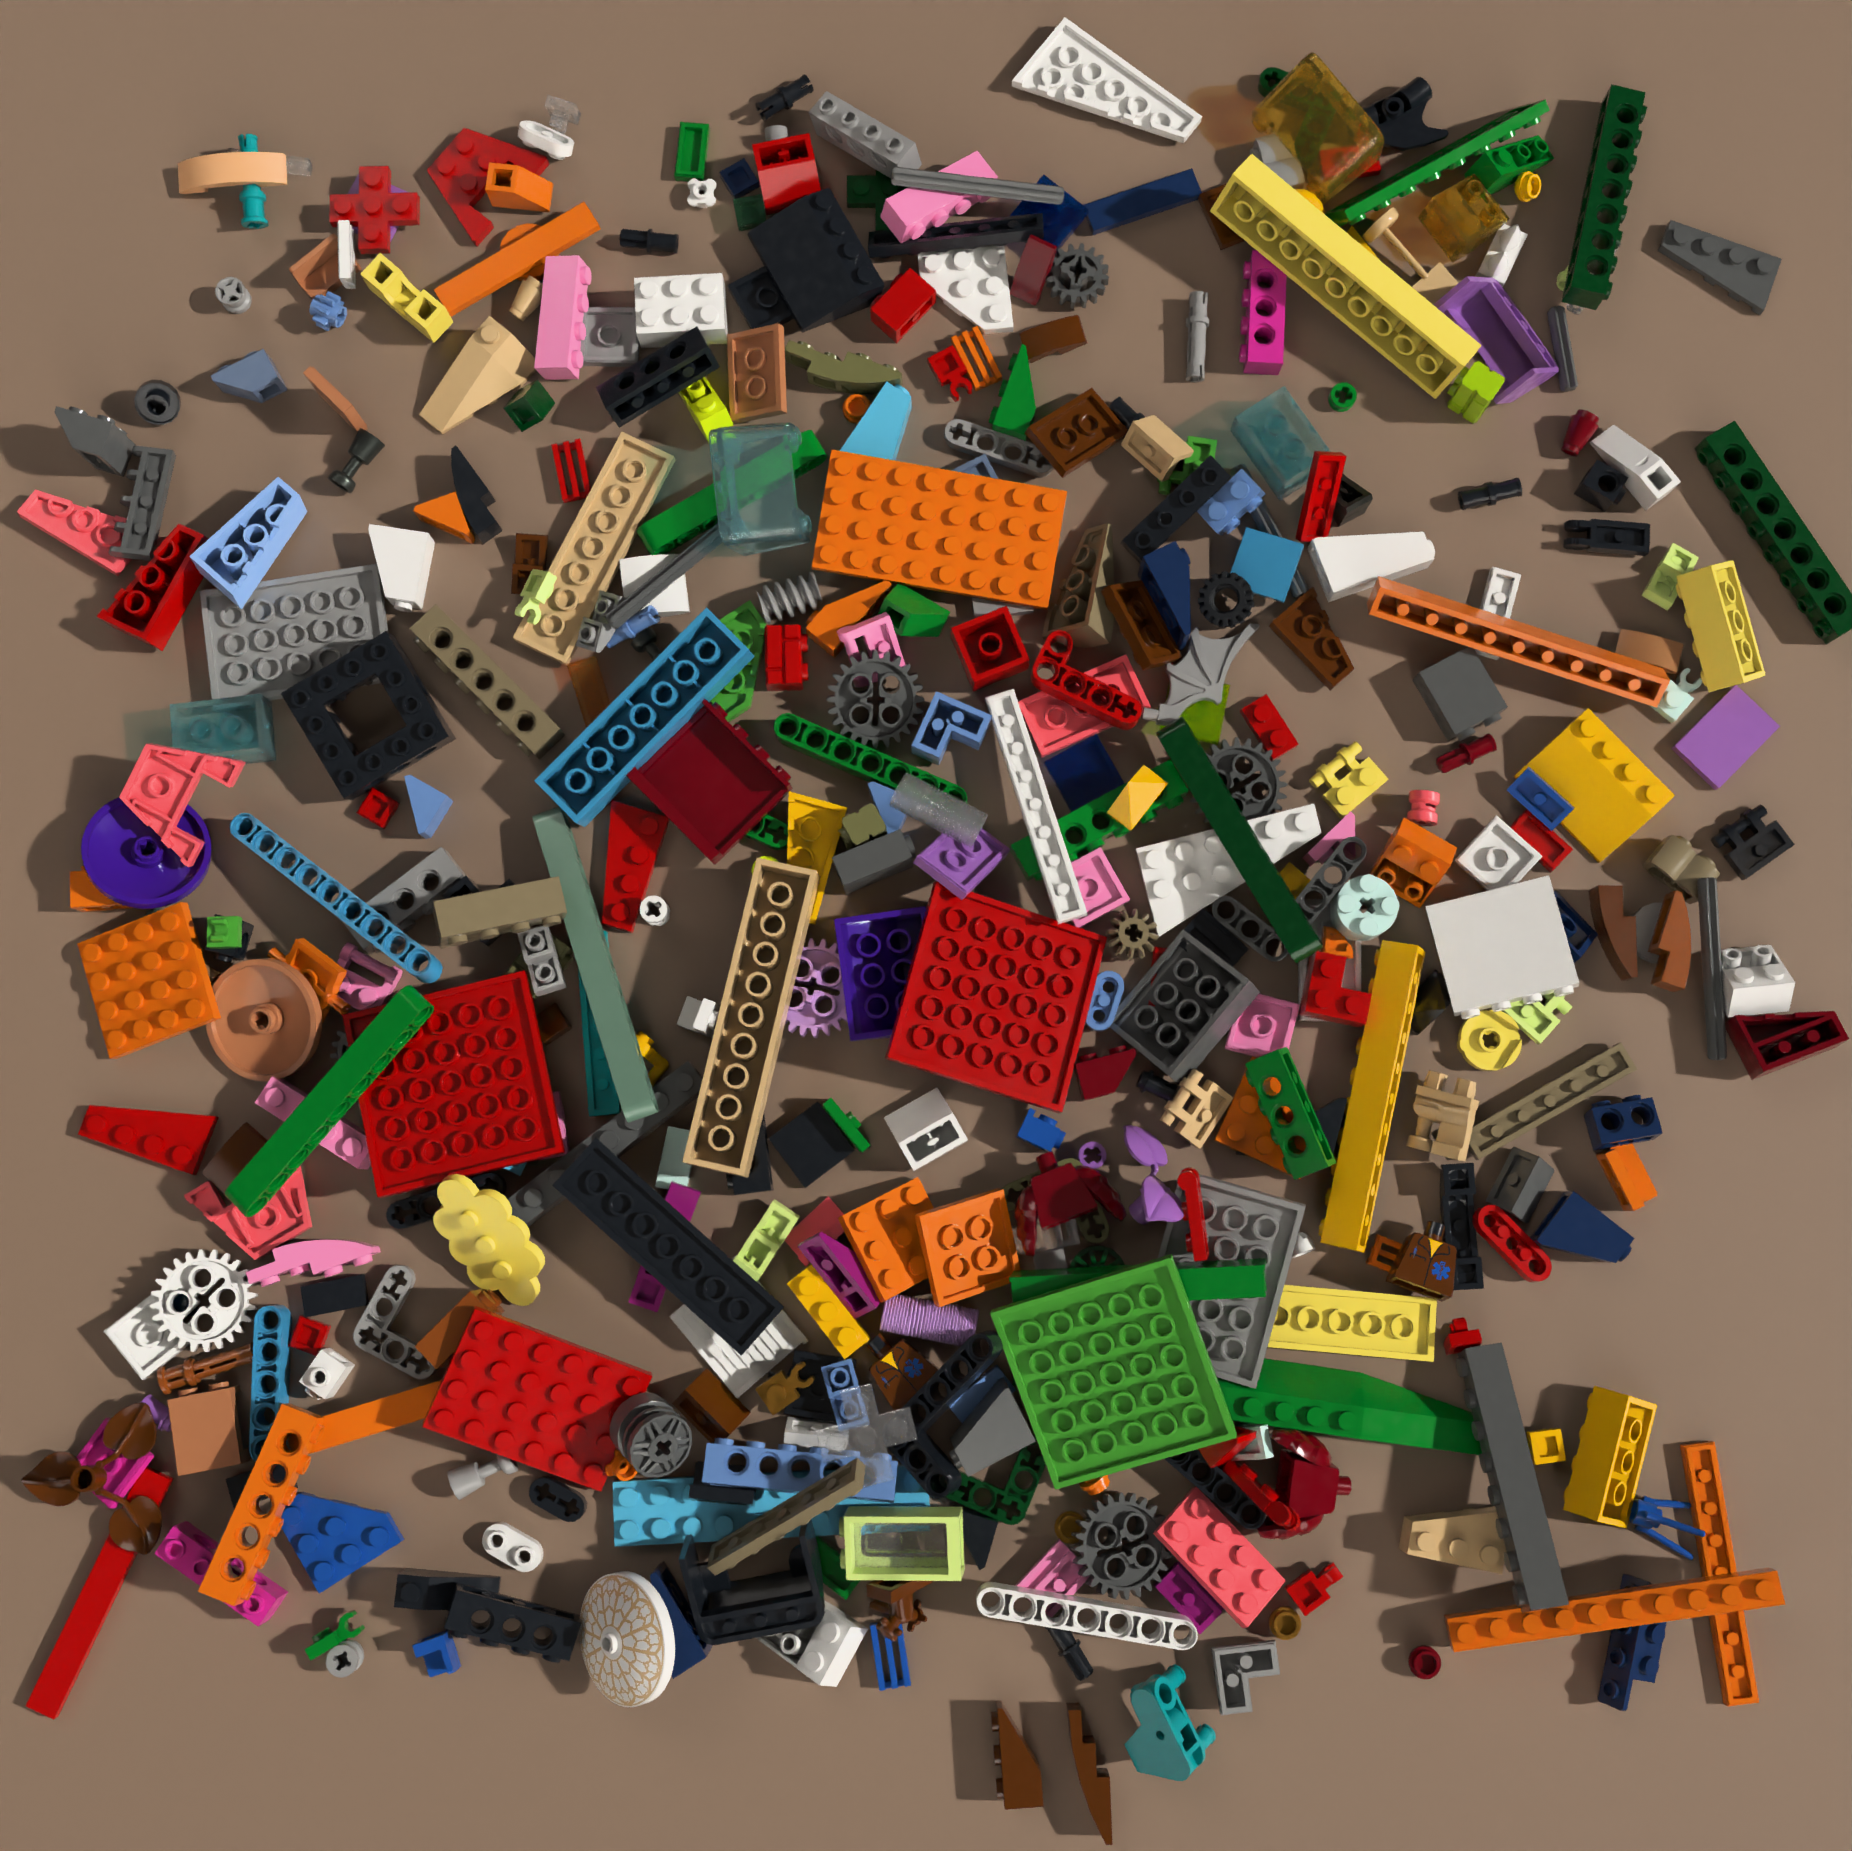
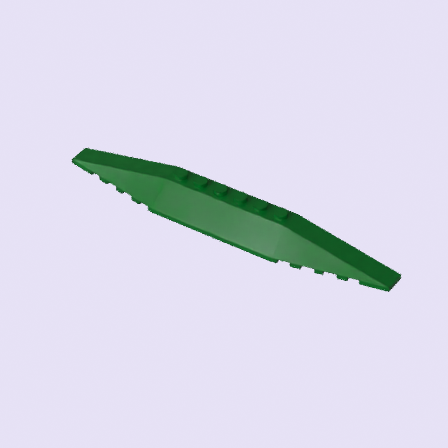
M1264 1358L1256 1389L1217 1377L1233 1421L1260 1425L1268 1424V1426L1467 1454L1480 1455L1482 1453L1480 1443L1475 1440L1472 1433L1471 1423L1474 1421L1472 1412L1361 1372ZM1013 1377L1012 1385L1017 1386Z

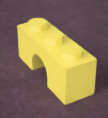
M381 253L361 272L360 275L374 294L433 343L453 323L444 305L423 289L420 292L416 289L403 272Z

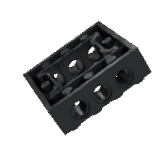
M387 631L281 693L344 799L354 800L371 790L372 787H376L456 739L396 637ZM378 677L407 726L359 754L355 744L349 742L339 725L341 723L340 719L336 714L327 711L326 707L337 700L343 701L347 699L346 695L363 685H371L373 683L372 680Z

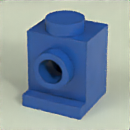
M1029 1108L1016 1137L1046 1152H1051L1053 1147L1059 1149L1066 1132L1055 1127L1057 1121L1048 1116L1040 1114L1039 1118L1034 1117L1033 1115L1036 1110Z

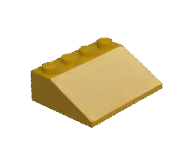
M1589 708L1578 715L1514 775L1517 779L1530 767L1574 807L1560 824L1598 863L1618 848L1675 796Z

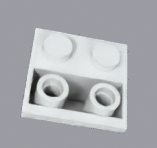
M1771 945L1721 950L1724 1011L1728 1018L1735 1015L1748 1016L1789 1011L1795 981Z
M938 1088L929 1091L884 1117L913 1171L920 1169L968 1141Z

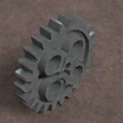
M876 649L873 650L871 658H868L866 653L861 651V660L859 661L852 655L849 656L852 665L848 667L840 663V667L843 670L842 675L838 673L832 674L838 681L837 684H828L827 686L831 691L835 692L834 695L826 697L827 701L835 703L834 706L827 709L828 713L838 714L832 721L833 725L843 723L840 729L841 735L850 731V739L855 741L857 737H861V744L866 745L868 740H872L874 748H877L879 740H883L884 744L889 747V738L892 736L896 741L900 742L899 732L903 731L909 735L908 723L918 724L913 714L923 713V710L916 706V703L924 701V697L916 695V692L923 689L922 684H913V681L918 678V674L912 673L908 675L907 672L911 665L907 663L902 667L899 666L901 662L899 655L891 661L889 651H886L882 658H879ZM874 672L878 673L877 692L880 697H883V700L877 703V725L872 724L873 705L871 701L867 700L868 697L873 696L872 674ZM857 676H864L868 679V687L864 691L859 692L852 688V681ZM888 676H895L898 679L899 683L894 691H885L882 687L883 680ZM863 706L868 709L867 718L860 722L852 718V711L856 707ZM893 706L898 709V716L895 720L885 721L882 718V712L886 707Z
M1235 737L1232 746H1229L1227 740L1223 739L1221 741V750L1213 744L1210 746L1212 755L1207 754L1218 774L1223 777L1227 789L1234 786L1233 779L1236 782H1240L1256 771L1261 773L1258 778L1241 788L1242 794L1239 791L1231 794L1234 800L1239 803L1240 810L1246 820L1272 814V809L1281 811L1282 807L1277 803V799H1286L1287 796L1279 792V790L1288 786V783L1279 781V777L1283 776L1286 771L1276 770L1275 767L1281 762L1280 759L1272 762L1269 759L1273 750L1263 754L1261 752L1263 743L1260 742L1252 748L1251 738L1246 739L1244 744L1240 745L1239 738ZM1238 758H1244L1249 762L1250 769L1246 774H1241L1236 770L1235 762ZM1255 783L1262 784L1265 787L1266 794L1262 800L1252 796L1251 788ZM1192 798L1190 803H1197L1195 798ZM1200 807L1197 808L1195 814L1202 813V809ZM1206 816L1203 820L1204 824L1209 822Z
M1116 1491L1113 1500L1111 1495L1103 1494L1104 1504L1093 1499L1092 1505L1094 1510L1091 1511L1085 1508L1082 1510L1087 1517L1086 1520L1076 1519L1075 1521L1081 1527V1531L1072 1532L1071 1535L1079 1539V1543L1070 1546V1549L1078 1551L1080 1555L1072 1561L1075 1564H1083L1078 1574L1082 1577L1089 1576L1086 1584L1090 1587L1097 1585V1593L1104 1595L1108 1590V1597L1116 1599L1119 1593L1122 1599L1128 1600L1131 1591L1134 1596L1141 1597L1140 1587L1152 1591L1150 1580L1161 1582L1162 1580L1157 1573L1158 1570L1168 1571L1169 1569L1162 1562L1163 1558L1169 1559L1172 1558V1555L1165 1551V1546L1153 1534L1166 1517L1161 1514L1154 1516L1158 1507L1153 1504L1146 1507L1147 1498L1139 1497L1136 1501V1494L1128 1492L1126 1497H1124L1122 1492ZM1134 1516L1136 1528L1129 1533L1127 1521L1130 1517ZM1105 1526L1108 1536L1104 1542L1100 1543L1098 1532ZM1144 1534L1147 1535V1538L1143 1541L1132 1542ZM1121 1539L1131 1542L1124 1544L1122 1546V1551L1117 1549H1111L1113 1547H1118L1122 1545ZM1143 1547L1146 1556L1144 1561L1138 1564L1136 1554ZM1110 1549L1099 1557L1097 1556L1099 1550ZM1115 1558L1117 1569L1114 1573L1109 1574L1107 1571L1108 1562Z

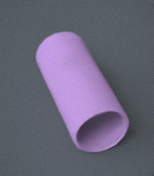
M897 1294L885 1301L879 1330L907 1337L909 1335L913 1337L914 1335V1338L918 1337V1339L921 1338L922 1340H932L933 1342L948 1343V1345L954 1344V1346L961 1347L976 1332L979 1310L954 1306L953 1304L938 1307L934 1305L932 1300L929 1302L928 1299L922 1300L919 1298L918 1300L914 1296L908 1297L907 1295Z

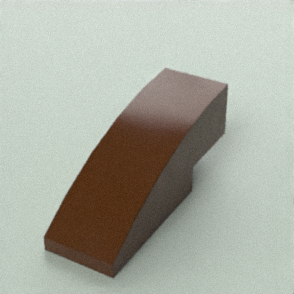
M1598 885L1589 890V900L1595 931L1598 934L1601 947L1621 981L1637 978L1636 916H1624L1623 886Z

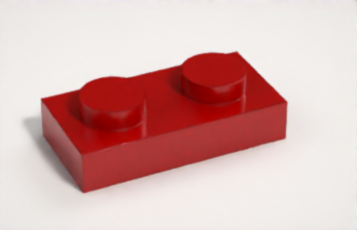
M1267 694L1240 710L1242 717L1258 742L1263 743L1262 748L1264 751L1273 750L1269 758L1271 762L1299 745Z

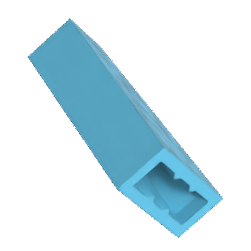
M886 381L840 451L896 461L912 409L910 393L904 387L898 384L893 386Z

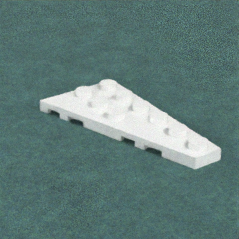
M1314 804L1247 820L1273 864L1322 833ZM1214 829L1135 849L1153 921L1157 924L1155 928L1156 933L1159 936L1245 882Z

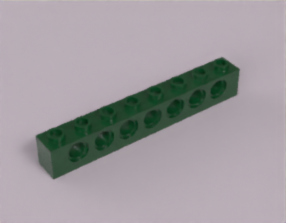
M1611 84L1601 102L1561 302L1596 310L1602 300L1609 298L1613 285L1612 282H1609L1610 274H1613L1618 257L1614 256V252L1618 248L1623 231L1619 230V226L1624 221L1628 208L1627 205H1624V200L1628 197L1632 187V180H1629V175L1633 172L1637 162V155H1633L1634 149L1638 147L1642 136V131L1638 130L1639 124L1643 122L1647 111V106L1643 105L1646 92Z
M1736 421L1704 438L1694 448L1697 452L1698 460L1703 466L1708 468L1713 476L1716 487L1723 491L1730 501L1732 511L1739 515L1745 523L1749 536L1757 541L1763 550L1765 560L1773 565L1779 574L1782 585L1790 590L1796 599L1798 609L1803 614H1806L1812 623L1814 633L1827 645L1852 630V593ZM1724 456L1730 458L1733 465L1727 463ZM1741 481L1746 482L1749 489L1744 488ZM1757 505L1763 507L1766 514L1761 513ZM1774 530L1781 533L1782 539L1775 535ZM1790 554L1797 557L1799 564L1791 559ZM1807 579H1810L1814 582L1815 588H1812L1808 584ZM1824 603L1830 606L1832 613L1826 611Z

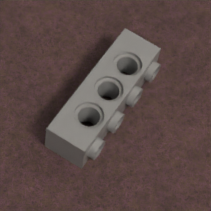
M828 91L823 94L808 112L818 136L891 178L893 167L919 169L922 165L915 142Z
M439 847L366 902V904L381 915L388 914L389 921L406 933L416 925L415 920L423 914L426 916L432 914L433 901L445 899L442 895L466 875L449 852ZM438 877L439 884L437 888L433 891H427L426 885L428 880ZM413 895V906L403 910L402 902L404 898ZM361 909L355 912L353 919L359 916ZM343 922L363 950L369 953L381 952V950ZM378 928L375 936L379 935L383 928Z

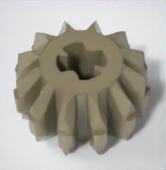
M1133 909L1131 918H1129L1127 912L1122 910L1119 913L1121 921L1114 917L1110 921L1116 929L1110 928L1106 930V935L1116 937L1108 942V946L1114 947L1119 945L1115 953L1117 957L1125 950L1127 951V961H1131L1135 951L1137 957L1141 960L1145 957L1143 949L1152 952L1155 948L1149 941H1157L1159 935L1149 933V931L1155 929L1157 924L1152 922L1146 925L1145 922L1149 918L1148 913H1145L1139 919L1137 918L1138 909ZM1130 928H1134L1135 934L1140 935V938L1137 937L1134 942L1130 941V936L1125 935V932L1128 933Z

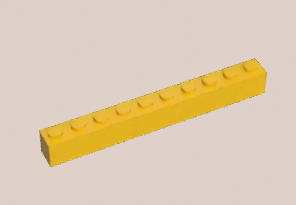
M1382 940L1381 948H1378L1375 953L1374 964L1377 968L1375 978H1371L1368 987V993H1371L1372 996L1367 1023L1364 1025L1363 1036L1358 1039L1356 1045V1054L1359 1056L1357 1066L1353 1067L1350 1074L1352 1090L1350 1097L1346 1098L1347 1103L1344 1110V1115H1346L1344 1127L1340 1128L1337 1143L1340 1145L1338 1158L1335 1157L1337 1163L1331 1167V1174L1334 1176L1332 1188H1328L1326 1192L1325 1205L1328 1206L1326 1217L1321 1220L1319 1225L1320 1243L1361 1253H1365L1426 953L1419 945Z

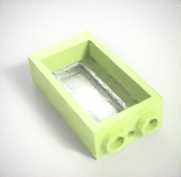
M849 1506L844 1517H840L839 1536L844 1537L845 1549H841L840 1566L841 1569H846V1580L962 1581L965 1571L962 1507Z

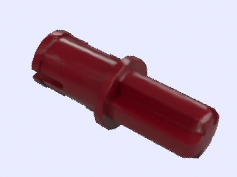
M1489 733L1467 744L1462 742L1458 748L1437 757L1436 765L1441 773H1447L1464 764L1471 765L1475 759L1496 751V742Z

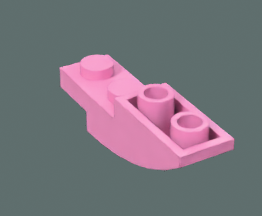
M323 1239L297 1242L272 1249L275 1262L247 1271L246 1275L249 1284L260 1283L261 1287H266L280 1282L279 1276L290 1272L291 1277L310 1271V1265L313 1274L324 1273L326 1278L343 1272L342 1266L352 1262L355 1267L372 1262V1255L381 1251L379 1246L353 1240Z

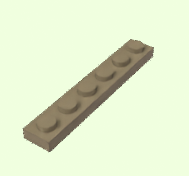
M1621 1042L1613 1045L1473 1125L1469 1143L1470 1152L1475 1160L1485 1157L1637 1070L1635 1064Z
M858 1458L852 1460L712 1544L707 1568L715 1576L726 1569H732L741 1560L751 1554H757L763 1547L775 1540L782 1539L795 1528L806 1525L820 1513L831 1510L837 1503L849 1496H855L863 1489L865 1465Z

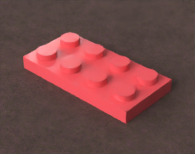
M1126 654L1084 672V674L1138 700L1141 704L1142 712L1144 707L1151 708ZM1073 681L1067 682L1064 685L1066 690L1072 693L1080 690V686ZM1043 691L1018 701L1026 727L1041 758L1114 727ZM1098 694L1092 697L1093 703L1098 706L1107 704V699L1103 695ZM1113 701L1110 712L1113 713L1117 702ZM1126 708L1123 712L1122 717L1128 718L1131 715L1130 709Z
M1197 1487L1192 1488L1153 1532L1157 1539L1242 1628L1249 1627L1286 1582L1278 1571Z

